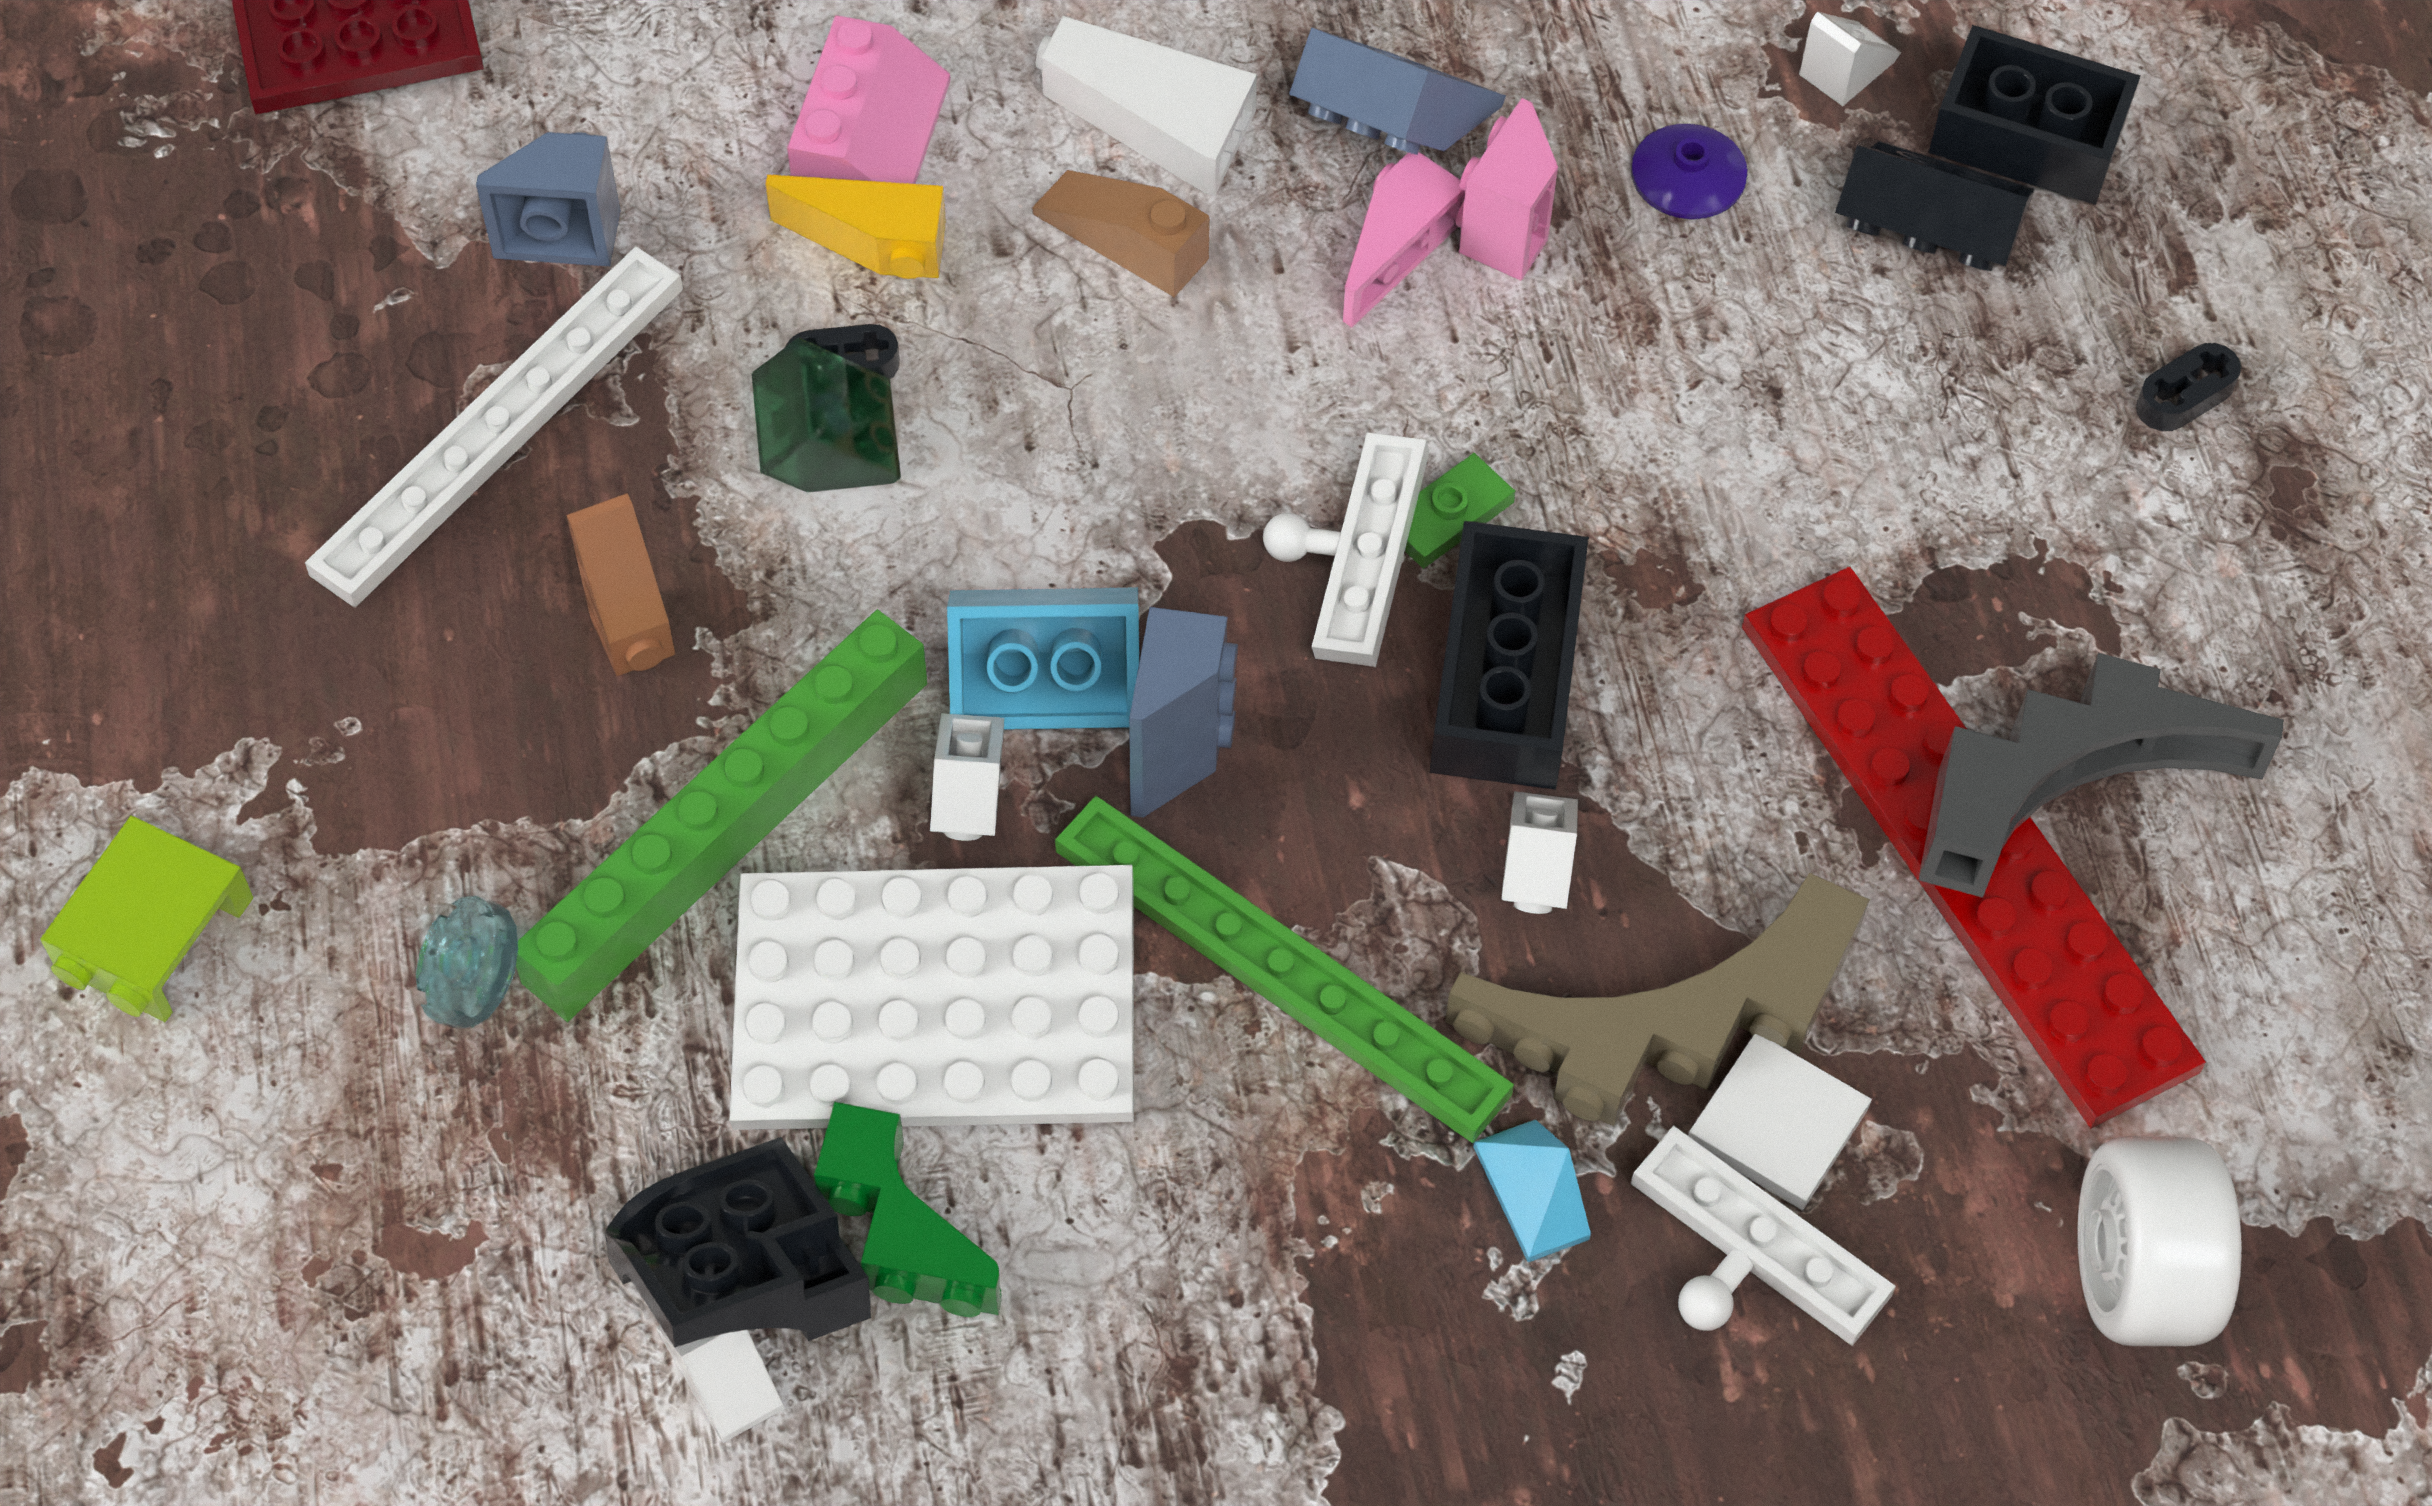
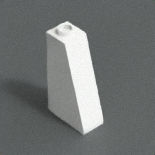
M1062 16L1052 37L1046 35L1042 39L1037 52L1036 68L1042 70L1044 96L1203 193L1212 196L1216 195L1256 112L1257 74L1066 16Z

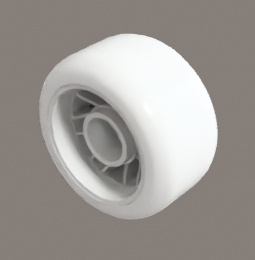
M2127 1136L2114 1138L2102 1144L2092 1155L2087 1165L2080 1193L2078 1212L2080 1275L2090 1315L2096 1327L2109 1340L2127 1346L2202 1345L2215 1339L2224 1330L2231 1318L2237 1298L2241 1271L2239 1210L2234 1185L2224 1160L2211 1145L2204 1141L2182 1136Z

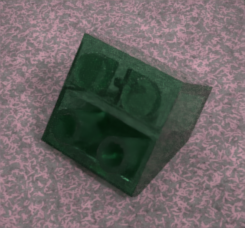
M799 337L751 373L760 473L807 493L894 484L901 479L889 378Z

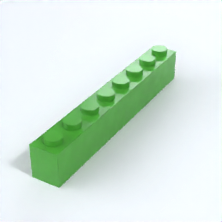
M875 610L510 947L521 984L568 1023L928 684L924 644L880 610Z

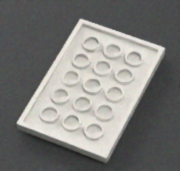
M1132 865L740 873L729 1120L733 1130L827 1128L834 1102L900 1114L902 1127L1134 1122V875Z

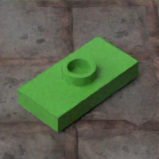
M1471 454L1419 492L1405 552L1423 569L1461 542L1464 521L1487 523L1514 503L1515 490L1477 454Z

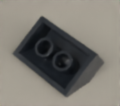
M1868 137L1856 146L1835 213L1848 217L1845 226L1850 229L1873 236H1879L1881 228L1904 235L1902 244L1935 254L1939 245L1961 252L1958 261L1962 264L1984 271H1992L1995 263L2006 266L2009 262L2035 188Z

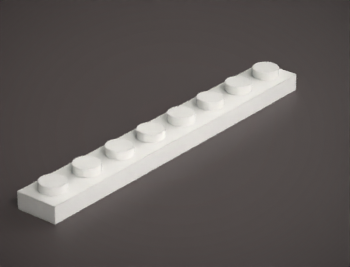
M635 246L305 562L309 576L354 608L357 607L683 290L681 275Z

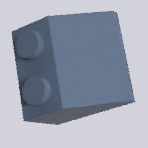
M547 132L478 175L476 188L493 259L595 266L611 265L621 208L607 136L590 135L582 132L571 134Z

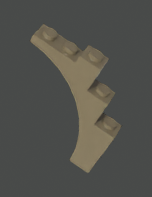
M1809 873L1785 911L1750 945L1714 968L1665 988L1618 997L1560 998L1508 989L1460 972L1449 992L1445 1023L1454 1026L1455 1030L1469 1041L1478 1044L1489 1042L1513 1053L1520 1063L1532 1070L1540 1072L1549 1070L1558 1074L1553 1099L1562 1102L1570 1113L1587 1121L1601 1120L1614 1126L1646 1063L1657 1067L1663 1076L1673 1082L1683 1085L1692 1083L1707 1090L1738 1027L1749 1031L1752 1036L1757 1034L1783 1048L1800 1054L1860 931L1870 899Z

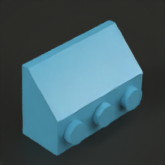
M1138 587L950 590L947 604L950 714L1004 718V729L1129 727L1130 711L1139 668Z

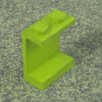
M131 815L40 940L53 963L51 971L64 983L78 990H84L89 985L106 993L107 999L114 1006L131 1016L140 1017L145 1012L166 1023L173 1013L162 990L166 981L218 909L240 918L254 897L240 866Z

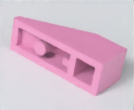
M1418 152V155L1407 153L1397 164L1389 163L1381 170L1374 182L1373 194L1345 284L1343 322L1351 328L1458 228L1456 226V218L1465 198V191L1459 188L1460 179L1420 152Z

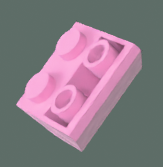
M1521 98L1508 118L1500 116L1490 132L1487 150L1481 158L1474 156L1468 162L1459 188L1465 191V198L1456 218V226L1461 228L1460 254L1522 281L1548 241L1558 165L1532 102Z

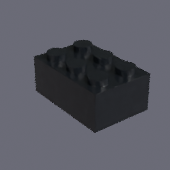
M1972 25L1939 109L1928 153L2096 205L2126 123L2141 75Z

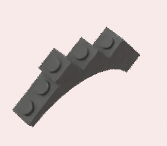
M2098 653L2081 694L2080 703L2027 689L2011 730L2010 740L1955 726L1938 772L1919 881L1983 897L2001 850L2015 829L2045 803L2079 785L2115 774L2175 768L2214 770L2262 780L2281 741L2284 720L2158 687L2161 669Z

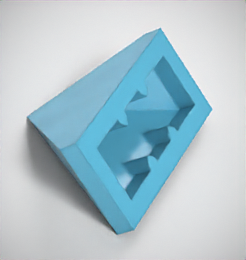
M1536 1119L1474 1142L1473 1148L1528 1263L1590 1240L1591 1233L1570 1150Z

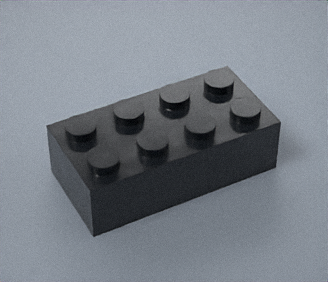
M1464 521L1429 773L1556 790L1563 752L1589 537Z

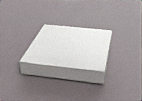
M1754 1034L1689 1131L1688 1136L1743 1176L1803 1211L1868 1111L1872 1099L1780 1045Z

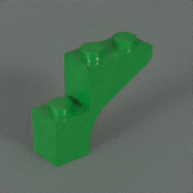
M834 1102L814 1177L816 1186L835 1212L855 1217L863 1216L866 1212L874 1213L861 1259V1267L869 1277V1290L873 1291L877 1297L891 1303L908 1304L913 1299L940 1304L947 1312L963 1317H976L981 1312L998 1315L1002 1294L997 1262L914 1195L900 1177L898 1170L904 1145L901 1115Z

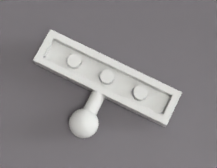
M1367 432L1341 532L1310 528L1304 518L1294 513L1276 515L1267 523L1263 533L1264 546L1268 553L1279 561L1293 562L1302 558L1307 552L1335 556L1312 643L1315 659L1376 667L1429 456L1427 440Z
M1675 1126L1669 1130L1633 1173L1631 1185L1727 1254L1710 1276L1704 1275L1691 1279L1680 1292L1678 1306L1681 1316L1695 1329L1703 1331L1715 1330L1728 1321L1734 1306L1732 1293L1749 1272H1752L1851 1346L1854 1345L1892 1297L1896 1287L1894 1284Z

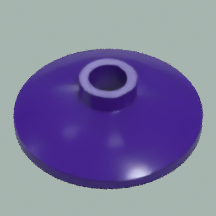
M1674 124L1652 132L1638 145L1631 165L1633 184L1639 195L1656 210L1682 219L1709 218L1731 208L1743 194L1748 174L1743 153L1729 137L1715 129L1697 124Z

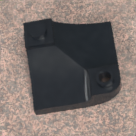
M782 1137L687 1169L658 1181L629 1200L616 1214L605 1231L607 1256L610 1265L623 1284L633 1282L675 1348L720 1334L765 1328L801 1330L806 1339L811 1341L871 1318L869 1277L840 1238L838 1215Z

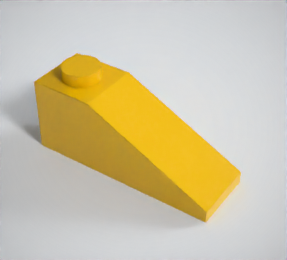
M767 174L765 184L771 221L880 275H893L905 279L917 277L939 278L946 228L943 186Z

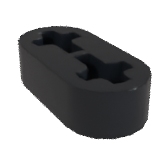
M878 324L813 329L799 332L790 338L784 351L786 372L789 380L796 387L805 391H823L886 383L895 376L900 364L899 346L895 334L889 328ZM878 349L879 359L867 360L866 350ZM818 355V365L807 366L806 356Z
M2204 343L2194 347L2145 379L2136 403L2137 415L2147 426L2159 431H2174L2185 426L2225 401L2233 393L2242 369L2240 359L2234 351L2218 343ZM2201 369L2206 373L2214 371L2221 373V378L2217 374L2212 373L2199 381L2197 380ZM2178 393L2180 394L2176 405L2170 401H2165ZM2156 396L2165 402L2160 404L2155 400Z

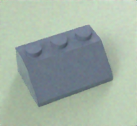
M1312 27L1289 95L1311 103L1308 110L1310 115L1336 124H1341L1343 116L1348 117L1346 129L1374 139H1379L1381 131L1386 132L1387 136L1384 144L1418 155L1421 145L1441 151L1447 150L1503 106L1506 95L1391 52Z
M1156 607L1149 608L1129 717L1131 816H1147L1214 773L1217 767L1220 747L1229 749L1232 747L1236 711L1233 710L1237 688V678H1234L1238 644L1227 643V617Z

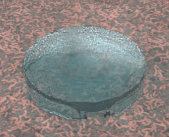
M480 896L461 897L451 904L457 908L448 917L439 915L427 932L417 963V990L425 992L427 1004H421L425 1015L438 1024L456 1029L473 1028L491 1016L504 999L516 967L519 950L517 926L509 910L495 901Z

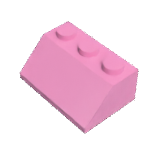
M835 15L787 147L791 176L916 184L950 84V73L891 25Z

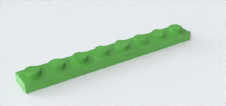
M1095 796L1055 839L1056 853L1075 866L1132 865L1135 908L1471 1143H1474L1512 1096L1514 1087L1512 1082L1098 796Z

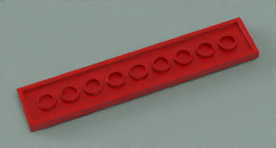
M1851 566L1746 613L1742 629L2090 1129L2200 1074L2206 1064L2205 1059L2031 817L2014 830L2001 850L1983 897L1919 881L1939 768L1955 726L1967 728Z

